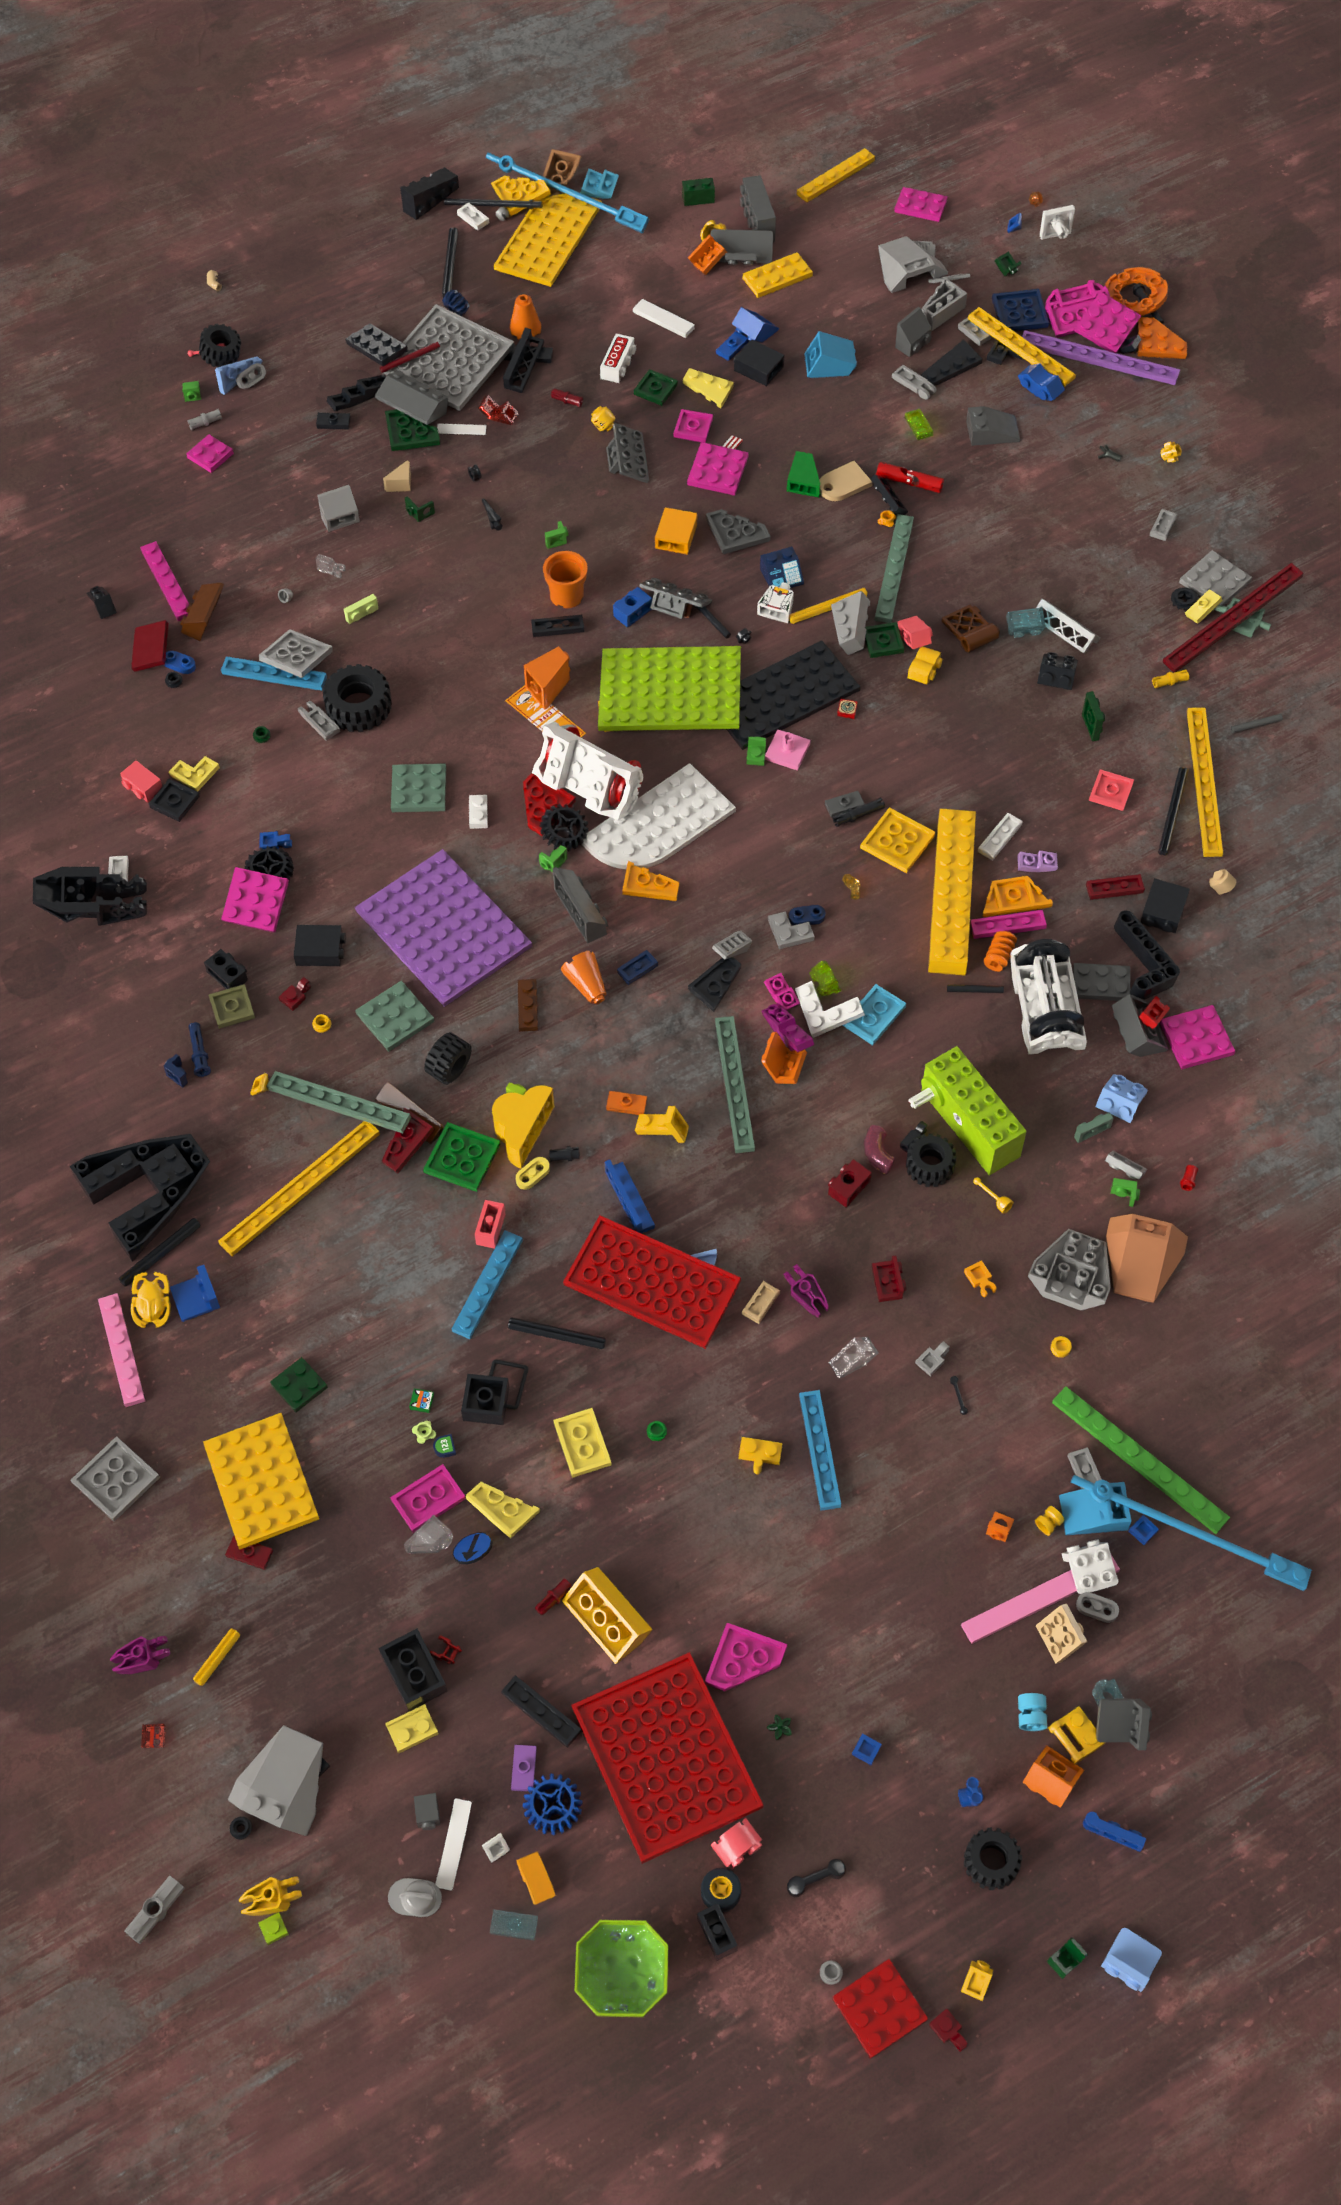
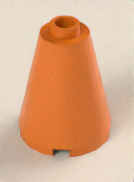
M525 294L519 295L516 298L510 323L511 335H515L518 340H520L525 328L531 329L533 337L538 333L540 334L542 329L532 299Z
M582 952L572 957L573 961L570 964L565 962L561 967V971L590 1003L597 1005L603 1002L607 994L594 952Z

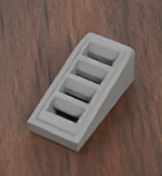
M740 930L713 945L712 949L725 960L747 952L752 940Z

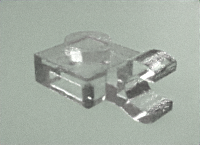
M320 554L317 555L316 564L319 571L331 575L334 574L338 578L342 577L339 570L346 571L344 564L335 563L333 558Z

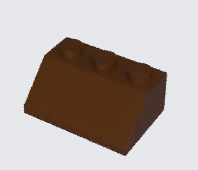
M223 583L203 584L199 591L195 590L192 597L194 603H189L186 610L189 614L188 616L184 615L180 623L183 626L181 633L198 641L201 640L218 603L224 586Z

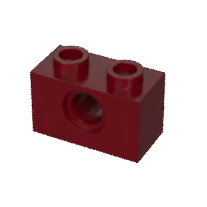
M853 1159L849 1164L846 1163L842 1167L837 1177L834 1176L828 1183V1195L847 1208L871 1182L872 1172ZM845 1181H851L852 1183L847 1184Z

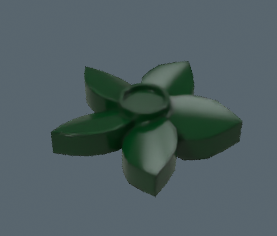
M775 1714V1723L767 1726V1729L775 1731L776 1740L781 1738L782 1733L786 1736H791L792 1733L788 1727L791 1723V1718H784L782 1720L780 1716Z

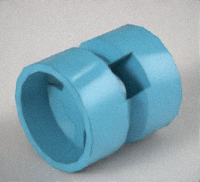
M1026 1693L1018 1696V1710L1022 1712L1019 1714L1020 1729L1025 1731L1047 1729V1715L1044 1713L1047 1709L1045 1695Z

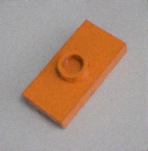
M609 1091L606 1110L635 1115L644 1114L647 1096Z

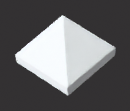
M501 1833L482 1845L491 1863L510 1851Z

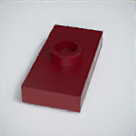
M233 1536L225 1555L228 1558L265 1570L273 1549L257 1543L239 1549L236 1538Z

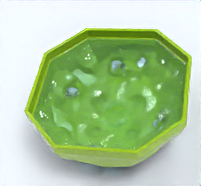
M599 1920L576 1943L575 1993L596 2016L644 2017L667 1994L668 1944L646 1921Z

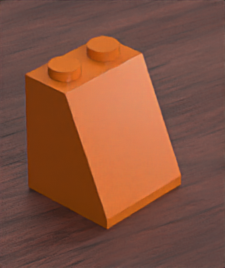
M559 646L524 665L525 687L544 710L551 705L570 680V658L567 652H563Z

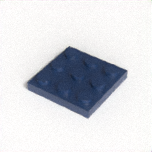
M1039 289L992 294L997 319L1011 330L1020 331L1049 327L1048 317Z

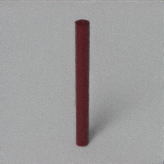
M437 341L385 366H381L380 370L382 373L387 372L440 348V345Z

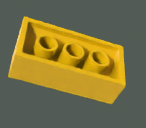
M599 1567L583 1572L562 1599V1602L615 1664L637 1648L653 1630Z

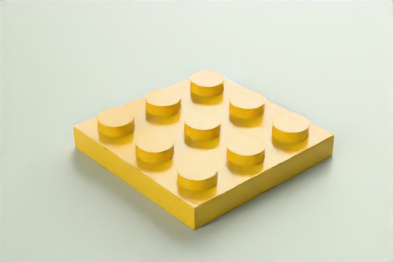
M889 807L861 843L860 848L907 873L935 837V831Z

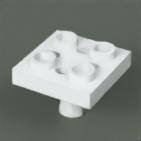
M1073 205L1043 211L1040 229L1042 240L1057 236L1062 239V236L1066 238L1068 234H1071L1075 212Z

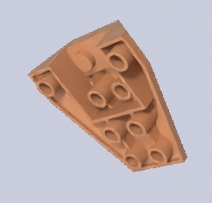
M1136 1214L1111 1217L1106 1241L1114 1293L1154 1303L1183 1258L1188 1237L1172 1223Z

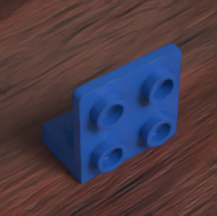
M204 1264L197 1267L199 1274L195 1275V1278L170 1287L183 1322L220 1308Z

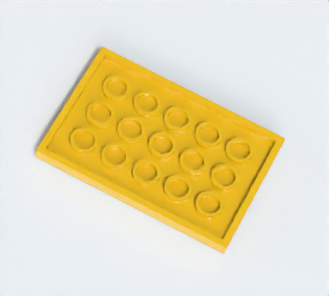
M282 1413L203 1441L239 1549L319 1520Z

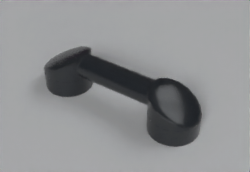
M833 1859L829 1862L828 1867L803 1878L800 1876L792 1877L787 1884V1891L793 1897H800L804 1893L805 1887L828 1876L833 1879H840L845 1874V1864L839 1859Z

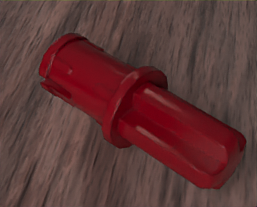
M553 389L551 392L552 398L563 401L564 404L568 403L579 408L583 404V397L573 395L569 391L564 392Z
M563 1579L555 1588L548 1590V1595L536 1605V1611L540 1615H544L552 1606L559 1604L560 1600L572 1588L570 1582Z

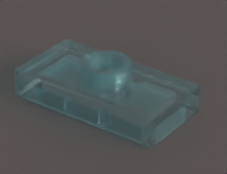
M493 1910L490 1934L535 1941L538 1916Z

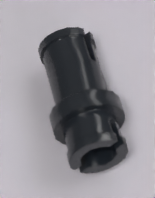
M567 1146V1148L549 1150L551 1162L568 1160L569 1162L572 1159H580L579 1147L571 1148V1146Z

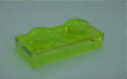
M921 409L905 413V419L917 440L933 436V430Z

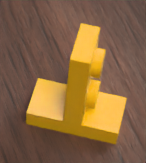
M668 1106L666 1114H639L635 1132L638 1135H673L678 1143H685L689 1125L675 1106Z

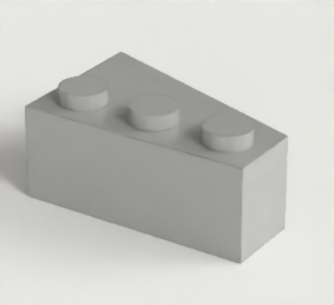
M946 277L942 279L940 286H937L933 296H930L922 308L932 327V331L966 307L967 293Z
M862 591L831 604L839 645L847 655L864 649L865 623L868 620L867 609L870 606V600Z

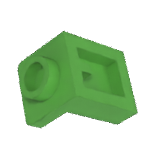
M199 381L182 383L185 402L201 400Z
M561 521L558 522V529L545 532L547 549L567 544L568 530L566 526L563 527Z
M748 737L746 764L764 766L766 738Z
M562 845L553 850L550 857L543 852L539 854L540 865L545 870H550L551 872H553V868H559L567 860V848Z
M1114 1178L1110 1194H1116L1119 1197L1130 1196L1129 1206L1133 1207L1134 1202L1139 1200L1140 1189H1137V1181Z

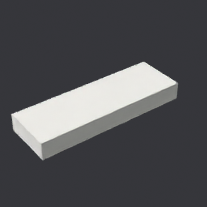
M1007 813L980 845L978 853L993 861L1022 826L1023 821Z

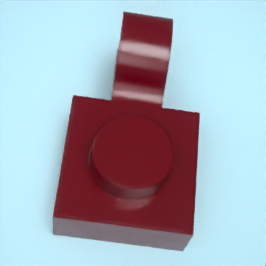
M303 977L298 982L296 988L293 985L288 987L279 996V1000L294 1011L306 999L304 993L311 988L308 984L309 980Z
M947 2008L929 2023V2026L944 2044L950 2039L959 2052L967 2047V2041L958 2033L962 2026Z

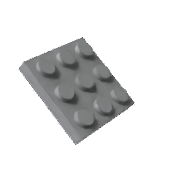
M1212 550L1180 578L1179 583L1186 588L1194 590L1199 597H1202L1210 589L1222 597L1223 601L1220 605L1224 606L1251 582L1252 577Z
M289 629L259 654V661L303 678L333 651L332 646Z
M116 1436L71 1479V1482L115 1522L160 1477Z

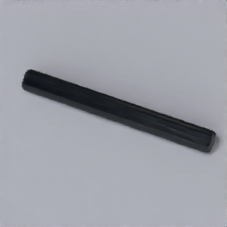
M196 1218L188 1221L119 1277L120 1283L125 1287L133 1282L135 1275L144 1273L200 1228L199 1221Z
M513 1317L508 1322V1328L511 1330L604 1349L606 1338Z

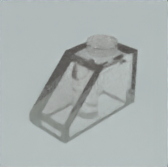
M854 1337L829 1361V1364L838 1378H843L868 1364L879 1352L869 1337Z
M433 1515L404 1543L405 1551L408 1554L439 1553L452 1543V1531Z

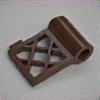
M971 604L942 617V623L959 639L963 649L968 653L998 639L1000 634L998 626L993 623L989 624L980 615L981 611L976 606L972 607ZM970 612L972 617L963 616V614ZM954 619L958 620V623H950L949 621ZM961 620L969 621L970 625L960 624ZM973 622L982 624L980 626H972ZM964 629L968 631L961 634L958 630Z

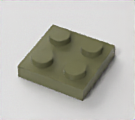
M245 984L209 994L219 1029L255 1018Z

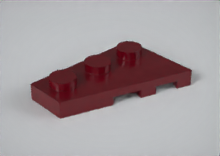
M405 1107L403 1112L409 1113L411 1119L403 1133L396 1131L382 1159L383 1164L397 1174L435 1130L433 1126Z

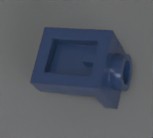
M175 1054L166 1061L164 1070L166 1076L183 1088L188 1083L187 1073L181 1067L180 1056Z

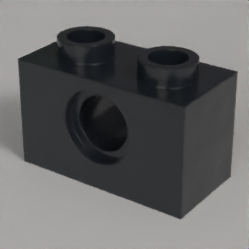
M718 1903L697 1913V1920L717 1961L737 1951L738 1945Z

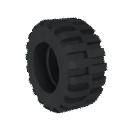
M356 664V666L347 665V668L338 669L337 673L334 672L329 676L330 679L326 680L323 688V699L327 715L339 728L343 730L346 728L350 732H354V730L363 732L365 729H373L375 725L379 726L391 711L392 700L386 677L382 673L380 674L379 670L372 669L368 665L365 667L361 664ZM355 693H365L371 696L361 703H348L344 701L345 698Z

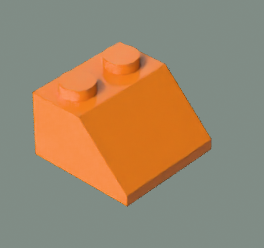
M1046 1745L1032 1765L1023 1783L1031 1791L1038 1792L1048 1802L1061 1808L1084 1772V1769Z

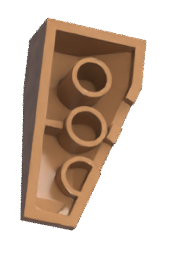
M552 149L543 177L566 186L576 173L581 156ZM548 186L551 195L547 197L561 193V191Z

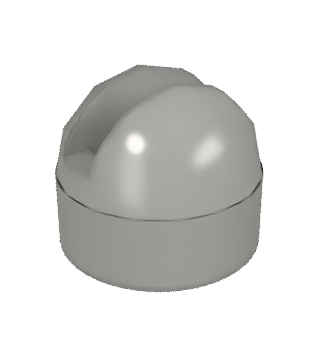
M504 206L496 211L495 215L499 220L506 221L505 218H509V212Z
M284 588L279 590L278 598L282 603H286L293 598V593L290 589Z

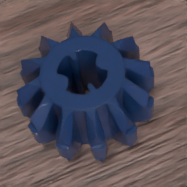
M451 289L442 300L447 310L460 316L465 315L470 307L465 297L458 293L457 290Z

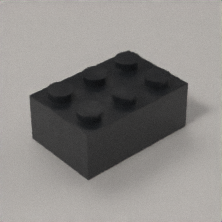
M418 1629L378 1648L408 1711L448 1692L446 1684Z

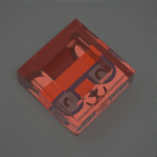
M165 1724L142 1725L141 1747H164Z

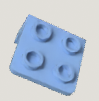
M1113 1074L1103 1087L1095 1107L1107 1113L1110 1112V1114L1131 1123L1140 1102L1148 1090L1140 1083H1133L1122 1075Z
M1122 1928L1101 1967L1111 1976L1125 1981V1984L1131 1989L1142 1992L1162 1952L1159 1948L1129 1929Z

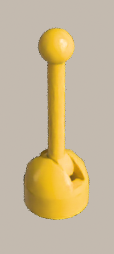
M979 1177L974 1178L973 1182L975 1185L981 1186L997 1200V1208L1003 1214L1012 1208L1014 1202L1006 1196L998 1197L981 1182Z

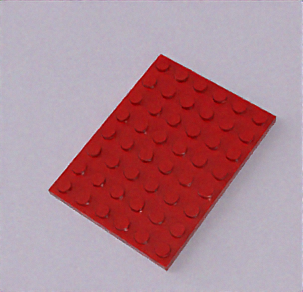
M690 1652L571 1705L642 1864L764 1808Z

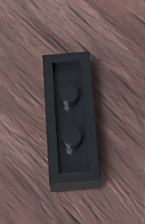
M874 474L871 478L874 488L883 495L882 499L890 505V511L895 515H906L908 510L887 480Z
M582 614L531 619L533 637L584 632Z

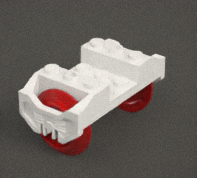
M556 722L544 725L542 733L544 743L541 755L535 763L532 773L537 775L542 783L555 790L566 787L586 798L585 806L598 814L617 820L628 816L637 802L638 791L644 778L641 764L637 760L625 762L580 737L579 730L575 727L564 729Z

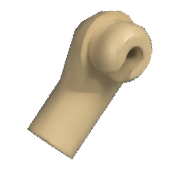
M210 270L207 273V284L216 291H220L222 285L216 281L218 273Z

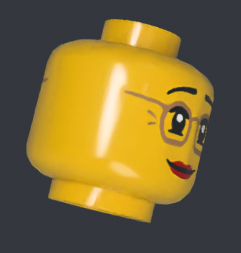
M599 406L593 411L591 421L599 431H609L613 428L615 416L608 407Z

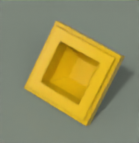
M265 1073L255 1078L250 1092L252 1096L269 1091L267 1088L269 1083L268 1074Z

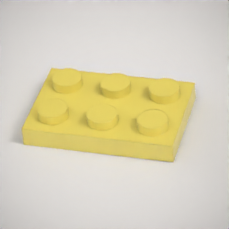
M593 1408L553 1420L572 1478L612 1465Z

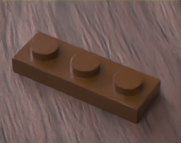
M536 979L518 980L519 1032L538 1031Z

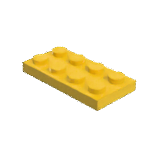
M798 252L743 273V280L757 298L813 277V271Z

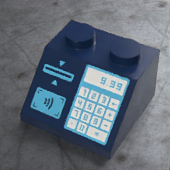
M792 546L760 556V570L769 587L771 585L780 587L781 583H787L790 585V588L804 584L799 559Z

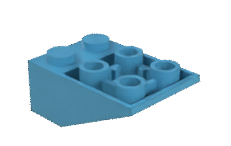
M1125 1482L1110 1483L1113 1492L1127 1497ZM1100 1487L1101 1492L1106 1493V1490ZM1085 1488L1059 1495L1062 1516L1064 1517L1065 1535L1127 1531L1132 1522L1129 1507L1110 1499L1104 1503L1097 1502L1092 1498L1090 1491Z

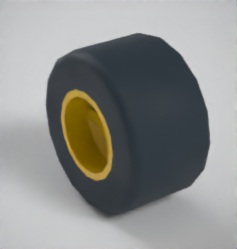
M715 1868L709 1871L701 1883V1897L704 1904L709 1908L718 1903L722 1912L732 1910L738 1904L741 1897V1883L738 1876L726 1868Z

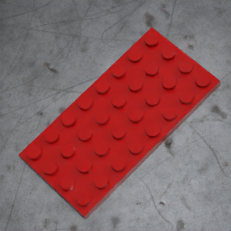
M599 1215L563 1284L706 1349L741 1282V1277Z

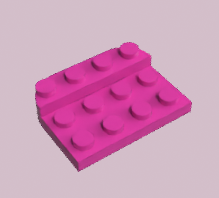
M1089 280L1085 285L1062 291L1058 289L1052 291L1047 298L1045 310L1048 313L1056 338L1076 333L1074 331L1075 327L1098 293L1101 291L1110 297L1106 286L1103 287L1101 284L1095 283L1094 280Z

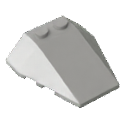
M283 1725L237 1778L228 1800L239 1809L279 1828L307 1836L316 1815V1797L319 1789L318 1778L321 1770L323 1743Z

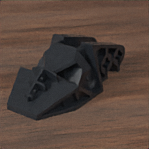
M60 867L33 878V904L66 923L79 917L97 918L98 926L144 917L147 914V900H142V897L133 898V902H130V904L122 902L123 898L146 893L147 882L144 878L139 877V874H135V877L127 882L124 878L120 877V874H100V867Z

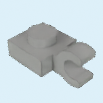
M943 1341L935 1350L929 1347L916 1360L915 1364L931 1377L944 1364L942 1357L949 1352L948 1348L950 1346Z

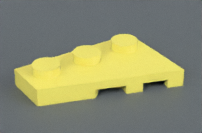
M690 368L683 378L684 385L696 393L703 394L708 401H714L719 408H722L734 387V382Z
M480 1482L466 1494V1499L510 1539L540 1512V1508L534 1505L531 1507L518 1498H511L505 1495L503 1491L483 1482Z

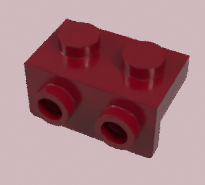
M892 1256L891 1261L872 1263L871 1267L879 1302L903 1299V1293L906 1291L905 1279H901L900 1274L903 1272L901 1261H897V1256Z

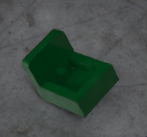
M1009 251L995 260L1004 277L1017 273L1019 271L1018 268L1022 264L1021 261L1016 263Z
M1071 1937L1064 1946L1047 1960V1963L1063 1979L1088 1954Z

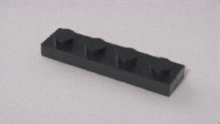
M516 1675L501 1691L503 1696L567 1748L580 1734V1727Z

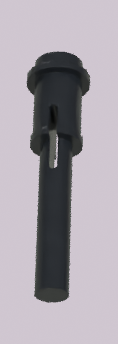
M1136 284L1133 287V294L1138 297L1140 302L1144 298H1149L1144 290V285ZM1157 310L1151 313L1153 318L1162 324L1164 323Z

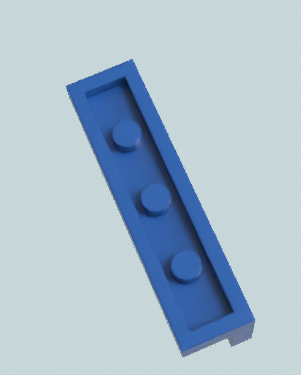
M610 1159L605 1161V1173L634 1230L642 1234L654 1229L655 1224L624 1163L620 1162L613 1165Z

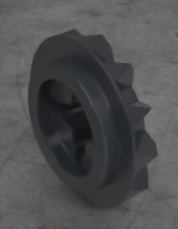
M1183 587L1173 591L1170 601H1172L1173 606H1177L1178 610L1182 608L1186 611L1199 598L1194 590Z

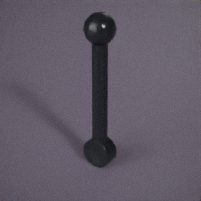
M952 1376L950 1383L954 1385L961 1407L960 1413L966 1415L968 1409L964 1406L958 1388V1377Z

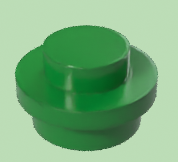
M660 1421L651 1422L647 1427V1436L653 1441H661L667 1435V1427Z

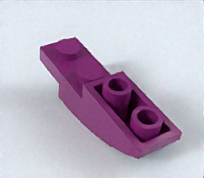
M772 1004L762 1010V1014L772 1030L778 1033L790 1051L796 1050L800 1052L814 1045L813 1038L796 1024L795 1018L780 1004Z

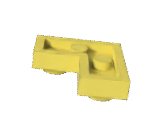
M204 756L194 768L179 760L169 771V775L198 792L220 767L218 763Z

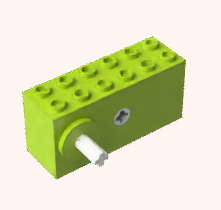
M958 1046L925 1064L924 1077L921 1080L922 1092L909 1099L912 1108L916 1109L930 1101L989 1176L1021 1157L1027 1131Z

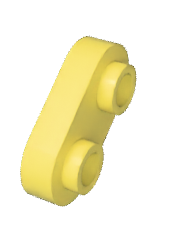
M536 1157L516 1174L517 1186L527 1190L542 1180L550 1171L548 1160L543 1157Z

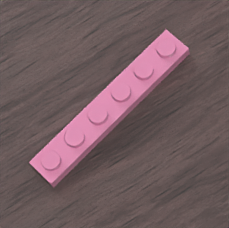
M118 1293L100 1298L98 1302L124 1405L129 1407L145 1402Z

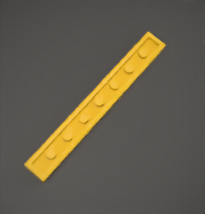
M980 307L968 315V320L1032 365L1041 363L1048 373L1058 375L1064 387L1075 379L1076 374Z

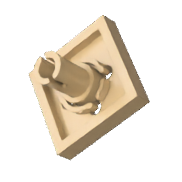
M1067 1604L1060 1605L1036 1625L1056 1664L1064 1661L1087 1643L1083 1635V1626L1076 1622Z

